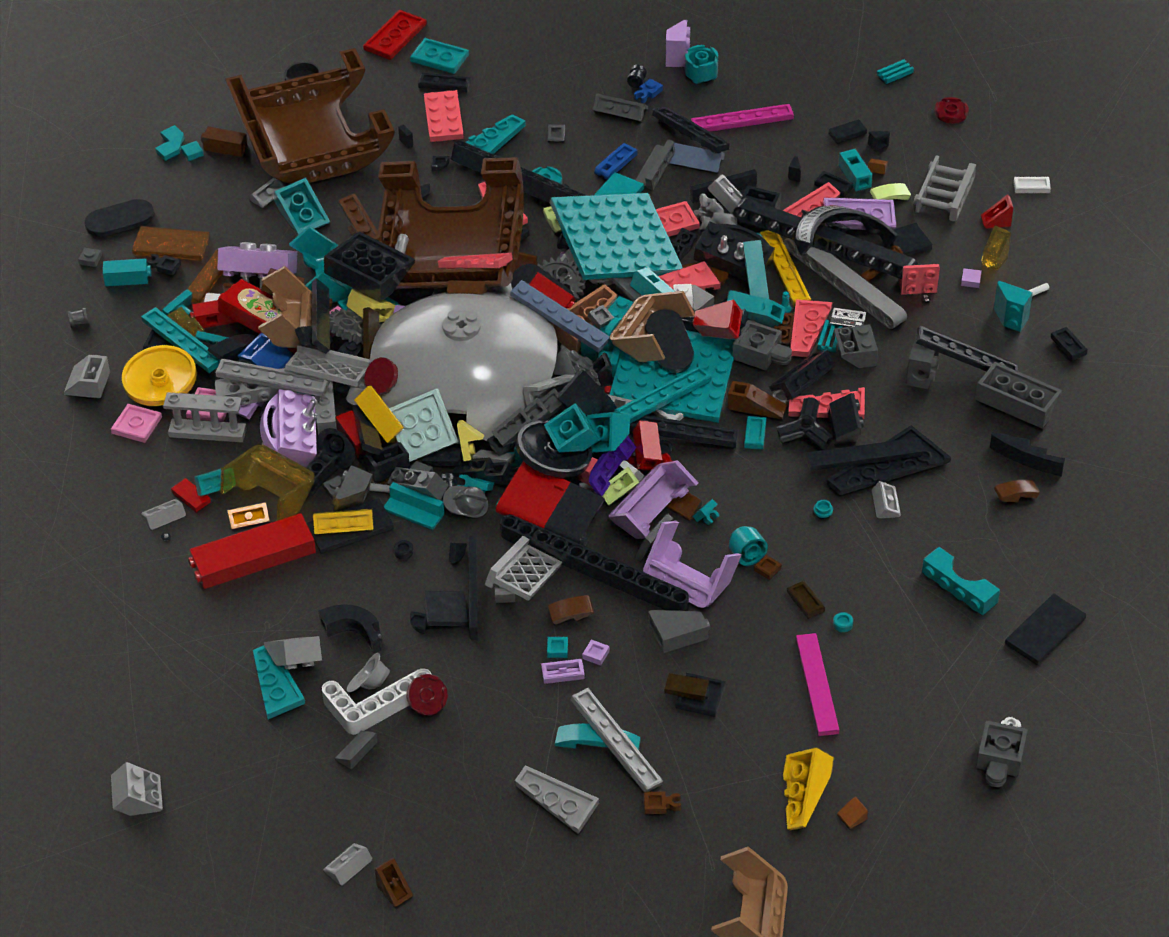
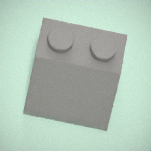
M319 636L264 642V646L276 666L284 665L285 669L297 668L299 663H302V667L315 665L314 661L322 660Z

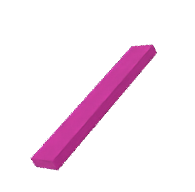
M790 104L691 118V121L710 132L794 119V114Z
M817 634L796 635L797 647L818 736L839 734V726Z

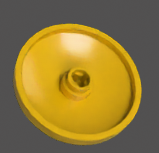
M169 345L153 346L138 352L126 363L122 372V384L126 394L135 402L147 406L164 405L167 392L187 394L196 381L197 370L193 358L185 350Z

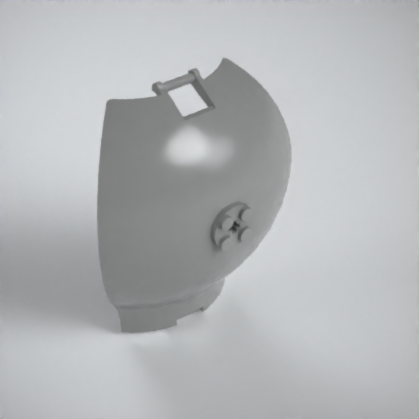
M511 283L505 287H487L485 294L447 293V288H435L432 296L425 297L393 313L380 326L372 344L370 363L379 357L392 360L398 368V379L396 385L392 386L389 393L379 396L388 408H391L424 393L438 389L447 413L467 414L466 423L484 434L483 440L487 441V439L493 436L492 431L519 408L525 409L527 407L523 387L552 378L557 357L555 329L549 320L510 296V291L512 290ZM457 436V439H458L459 442H457V443H455V444H460L459 436Z

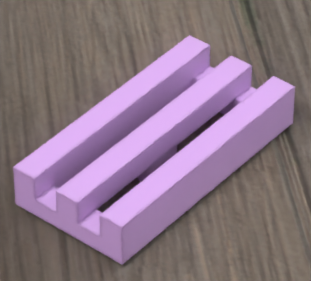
M582 659L541 664L544 684L585 679Z

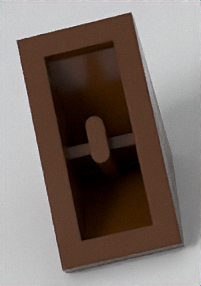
M391 858L375 868L377 887L394 907L413 896L395 858Z

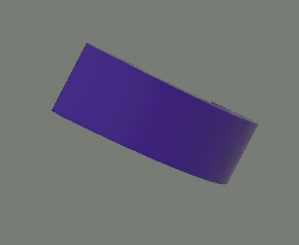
M629 436L623 440L615 451L604 452L595 463L589 476V483L597 495L603 496L610 486L609 479L622 461L628 460L636 449Z

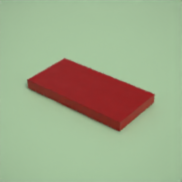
M398 10L363 45V49L391 60L427 25V20Z

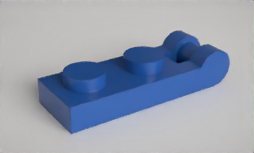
M623 143L596 166L594 173L598 176L602 175L604 179L608 180L614 172L617 173L637 156V149Z

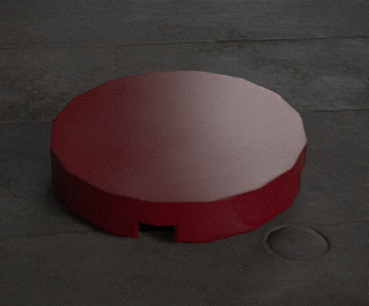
M946 97L941 99L939 103H936L935 115L945 123H959L967 118L969 107L966 102L964 104L959 98Z
M384 357L374 359L365 372L366 387L372 386L378 395L389 393L392 386L396 385L398 379L396 364Z
M432 674L419 675L409 684L407 701L416 713L434 715L446 705L448 698L447 688L438 676Z

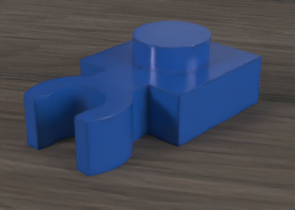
M649 79L634 93V99L636 100L641 97V103H645L648 97L653 99L662 92L663 85Z

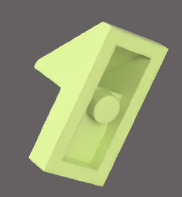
M627 467L609 481L610 486L602 497L605 498L608 505H611L623 495L629 494L640 482L631 469Z

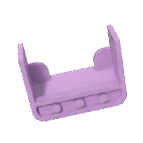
M678 460L660 463L643 478L608 517L634 538H646L650 532L649 523L673 498L678 496L682 498L688 493L689 490L687 488L696 486L698 482Z
M662 522L643 572L684 589L689 594L690 603L700 608L710 606L730 584L741 554L725 555L720 568L715 569L710 578L679 561L682 549L678 543L672 541L679 522Z

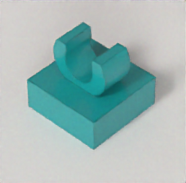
M711 499L692 517L697 522L703 518L705 524L710 525L713 522L710 515L714 519L719 517V513L716 510H712L718 504Z

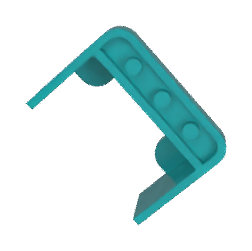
M308 226L289 243L291 247L302 253L304 264L309 268L315 269L316 276L305 286L312 292V281L317 278L329 288V298L332 299V303L347 298L354 288L324 273V255L339 245Z

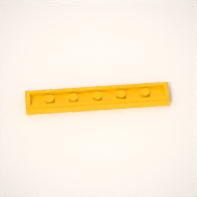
M771 231L760 232L770 246L775 247L772 263L785 290L789 293V299L793 307L796 305V299L811 301L781 236Z

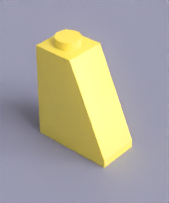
M356 289L351 290L346 305L362 318L363 308L369 307L378 311L379 322H384L389 318L395 309L394 304L386 300L379 302Z

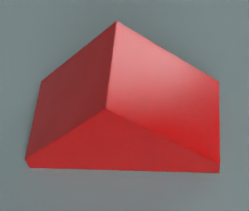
M1007 194L981 214L985 228L1011 226L1013 205L1010 196Z

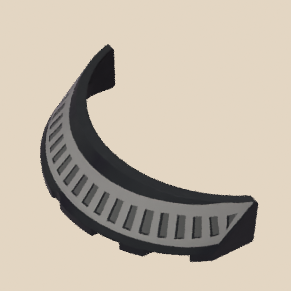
M829 205L814 208L804 215L794 235V242L799 254L805 255L813 245L815 231L821 223L849 220L860 221L867 231L878 234L883 240L885 247H890L898 237V234L886 223L870 214L844 206Z

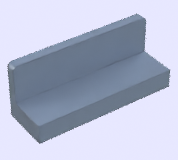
M674 143L675 154L669 163L717 173L720 162L724 160L725 154L723 152L716 154L708 149Z

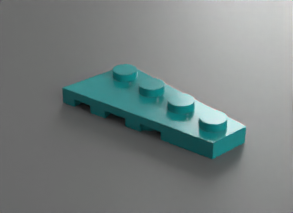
M512 114L495 123L493 128H486L478 136L473 135L469 137L466 143L494 154L526 126V121Z
M264 645L254 649L253 655L267 718H273L305 704V698L284 665L276 666Z

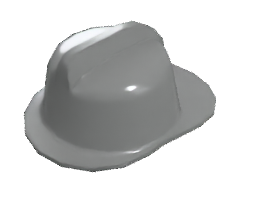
M375 653L347 686V692H353L360 686L369 690L376 689L383 684L390 670L380 661V653Z

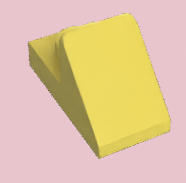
M459 420L457 428L463 461H469L472 459L473 454H475L474 443L470 441L481 440L484 438V434L464 420Z

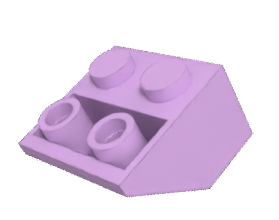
M683 20L667 29L666 67H685V54H687L690 48V27H687V20Z

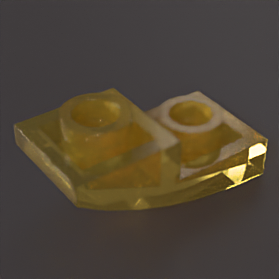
M182 307L167 315L194 337L197 331L204 332L203 327L194 317L190 318Z

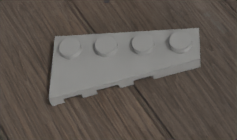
M526 765L515 779V786L577 834H579L599 804V798Z

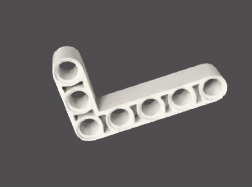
M418 669L357 704L354 703L337 682L328 681L322 686L323 702L349 734L356 735L360 731L372 727L409 706L407 701L409 684L419 675L431 674L428 669Z

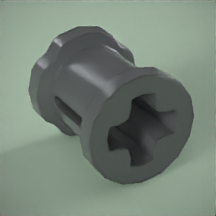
M86 308L75 312L67 311L71 327L74 324L89 323Z

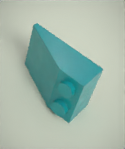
M306 178L274 192V202L297 235L302 233L308 226L317 229L330 223Z

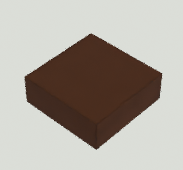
M765 555L754 566V571L770 580L782 568V564Z

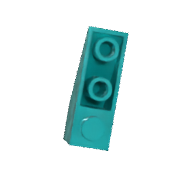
M732 290L729 291L727 301L734 299L741 309H746L749 313L748 319L771 328L782 324L786 307L770 299Z

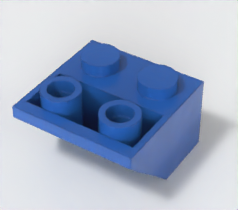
M260 333L238 355L239 360H247L253 365L275 369L284 368L293 357V353L287 348L275 346L264 333Z

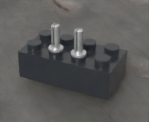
M709 221L695 246L694 260L700 263L705 261L710 267L728 272L732 276L747 281L743 242L761 240L765 273L774 259L775 247L770 246L764 238L747 228L732 224H716Z

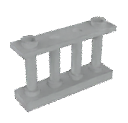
M936 155L934 161H931L929 164L928 174L919 195H915V212L919 213L922 205L948 210L947 212L950 213L949 220L956 222L974 181L976 164L969 163L967 170H958L938 165L939 156ZM936 172L962 177V180L954 181L935 175ZM932 183L957 188L958 191L950 192L930 186ZM932 194L952 199L953 203L928 199L926 195Z
M167 392L163 408L172 409L174 416L168 430L169 437L243 442L247 429L246 424L237 423L236 417L240 410L242 397ZM180 410H191L192 420L182 419ZM199 411L210 412L211 421H201ZM217 412L228 413L230 422H219Z

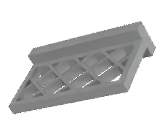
M299 343L297 352L287 362L285 370L358 387L365 377L370 359L332 350L325 354L315 346H301V343Z
M522 536L490 569L485 585L493 588L497 584L529 601L561 567L562 562L528 545L530 539ZM527 553H530L535 557H529ZM525 571H531L532 574H526ZM537 571H544L545 574H538ZM503 579H510L511 582H507ZM521 588H528L529 593Z

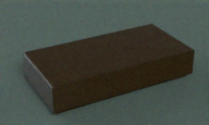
M805 581L787 588V593L807 619L825 612V606Z
M669 673L664 693L705 701L709 680Z

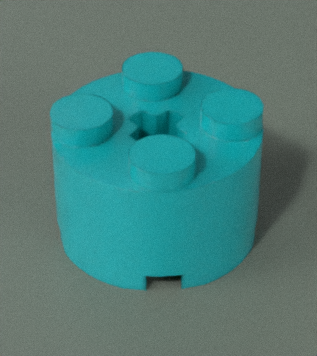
M695 45L690 47L687 54H685V74L688 78L692 79L693 83L699 84L717 78L718 52L713 47L709 49L705 48V45Z

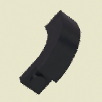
M348 604L334 605L318 611L320 624L328 637L345 631L356 632L365 638L373 653L381 651L380 642H382L379 621L370 611Z

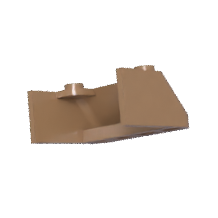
M283 266L262 278V282L273 292L272 301L274 306L279 308L282 313L261 324L258 329L275 346L297 348L300 341L295 333V329L302 326H312V292L286 266Z
M684 291L647 294L637 298L610 335L613 345L638 362L664 360L665 356L653 334H647L646 321L652 313L661 309L673 310L681 318L693 317L695 313Z
M750 847L721 856V861L734 871V887L743 894L741 915L738 918L712 926L711 931L719 937H782L788 890L785 877Z

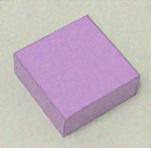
M963 269L961 286L979 288L981 271Z
M591 640L582 654L583 659L602 665L610 651V647Z

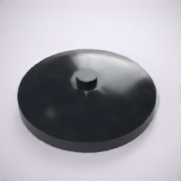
M550 420L533 421L520 429L516 439V450L521 459L534 470L553 477L567 478L580 475L588 468L592 458L591 446L584 451L559 452L544 426Z

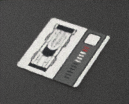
M834 308L830 323L845 326L864 325L866 312Z

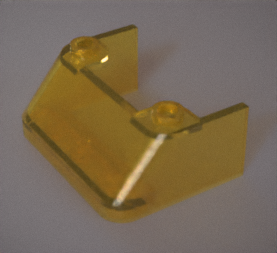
M255 445L221 468L220 493L225 494L235 486L244 490H250L259 485L281 497L277 503L278 521L293 516L301 510L314 483V473L265 445Z

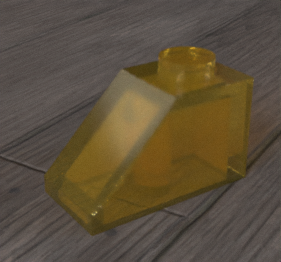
M997 226L993 228L983 250L982 265L996 271L999 270L1008 259L1011 232Z

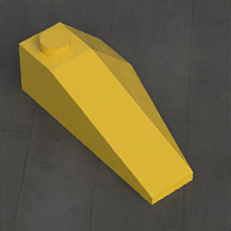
M818 748L786 755L783 780L787 782V789L784 792L785 796L788 797L786 818L787 829L790 831L806 827L831 777L834 757Z

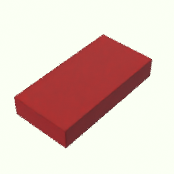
M186 478L171 488V492L196 513L211 503V498L208 495H198L196 486Z

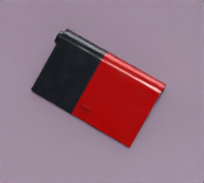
M523 461L496 506V512L503 516L514 515L586 546L588 543L586 531L605 498L563 478L540 473Z

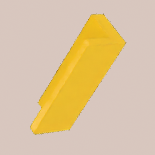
M367 386L354 401L387 443H396V436L403 430V425L374 388Z
M372 509L314 513V534L373 530Z

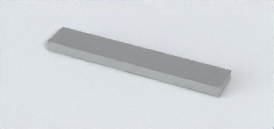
M221 359L215 372L216 377L322 397H324L329 385V380L226 359Z
M589 688L572 695L570 699L640 788L644 792H649L662 785L663 780Z

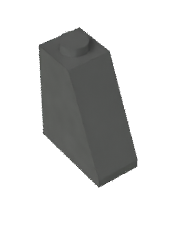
M648 611V624L663 653L708 639L711 626L709 620L705 619L701 612Z

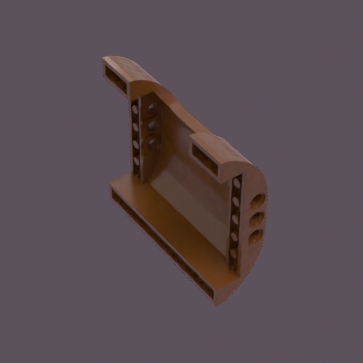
M356 48L339 52L341 68L252 89H247L242 75L225 78L260 165L270 176L287 183H295L304 178L309 183L360 170L374 162L388 148L394 137L395 130L385 109L368 113L369 129L358 134L352 133L349 130L340 110L343 102L357 88L365 73V67Z
M518 157L484 158L481 175L486 183V192L483 199L476 205L433 207L423 201L415 161L381 162L378 178L385 190L378 233L381 236L382 243L394 249L398 236L400 234L407 235L409 242L405 254L415 259L414 265L396 289L447 288L449 280L484 281L486 287H505L511 283L518 262L524 213L523 181ZM512 253L513 259L507 263V266L500 268L445 269L438 266V260L450 256Z

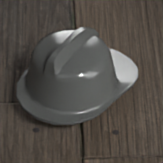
M452 486L445 491L443 496L445 507L454 514L478 518L483 516L488 509L487 498L484 492L477 487Z

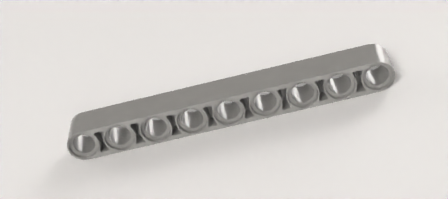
M790 238L784 240L788 252L887 328L893 329L907 320V314L902 307L831 253L811 246L805 255H800L794 240Z

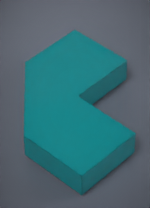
M173 125L160 132L161 137L166 143L155 148L156 153L165 161L180 154L181 145L184 141V133Z

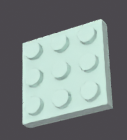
M438 389L389 408L404 427L396 438L409 453V462L459 442Z

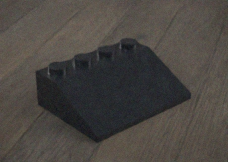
M359 231L324 255V273L381 302L394 292L414 265L415 259Z

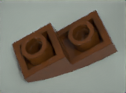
M784 313L782 324L774 326V329L782 331L781 344L791 345L794 313Z
M1033 480L1010 481L994 487L999 499L1004 502H1018L1020 496L1024 498H1037L1040 493Z
M589 595L567 598L548 605L552 622L555 625L571 618L577 621L594 614Z

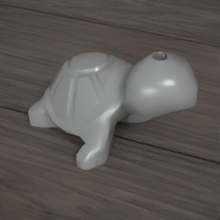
M703 193L700 195L701 206L698 210L693 211L695 216L700 218L702 222L700 230H705L709 221L716 224L737 225V218L733 214L724 213L723 208L715 199L708 198Z

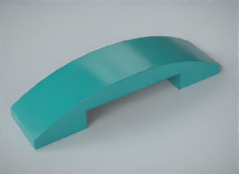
M569 724L558 727L555 746L576 748V744L608 748L590 724ZM623 730L639 750L641 737Z

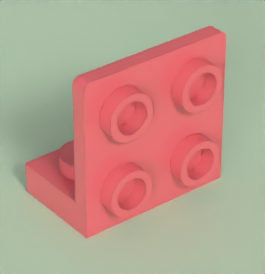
M939 264L903 266L902 279L898 278L901 295L937 293Z

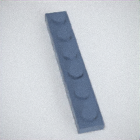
M521 280L510 291L511 297L598 353L610 341V336Z

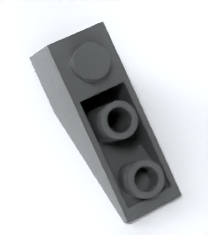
M400 467L395 468L387 482L389 485L393 482L438 500H441L448 487V484L436 472Z

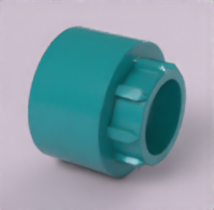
M742 526L731 534L729 549L733 554H741L740 564L750 566L758 563L766 555L768 544L756 528Z

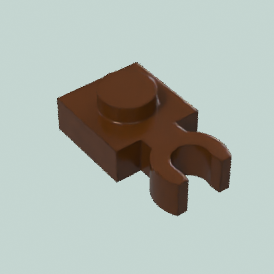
M665 791L644 792L645 814H666V809L680 811L681 803H674L675 801H680V794L674 793L666 796Z

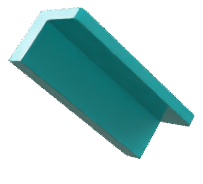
M394 482L389 487L390 499L384 505L386 512L431 530L436 527L444 516L443 501Z

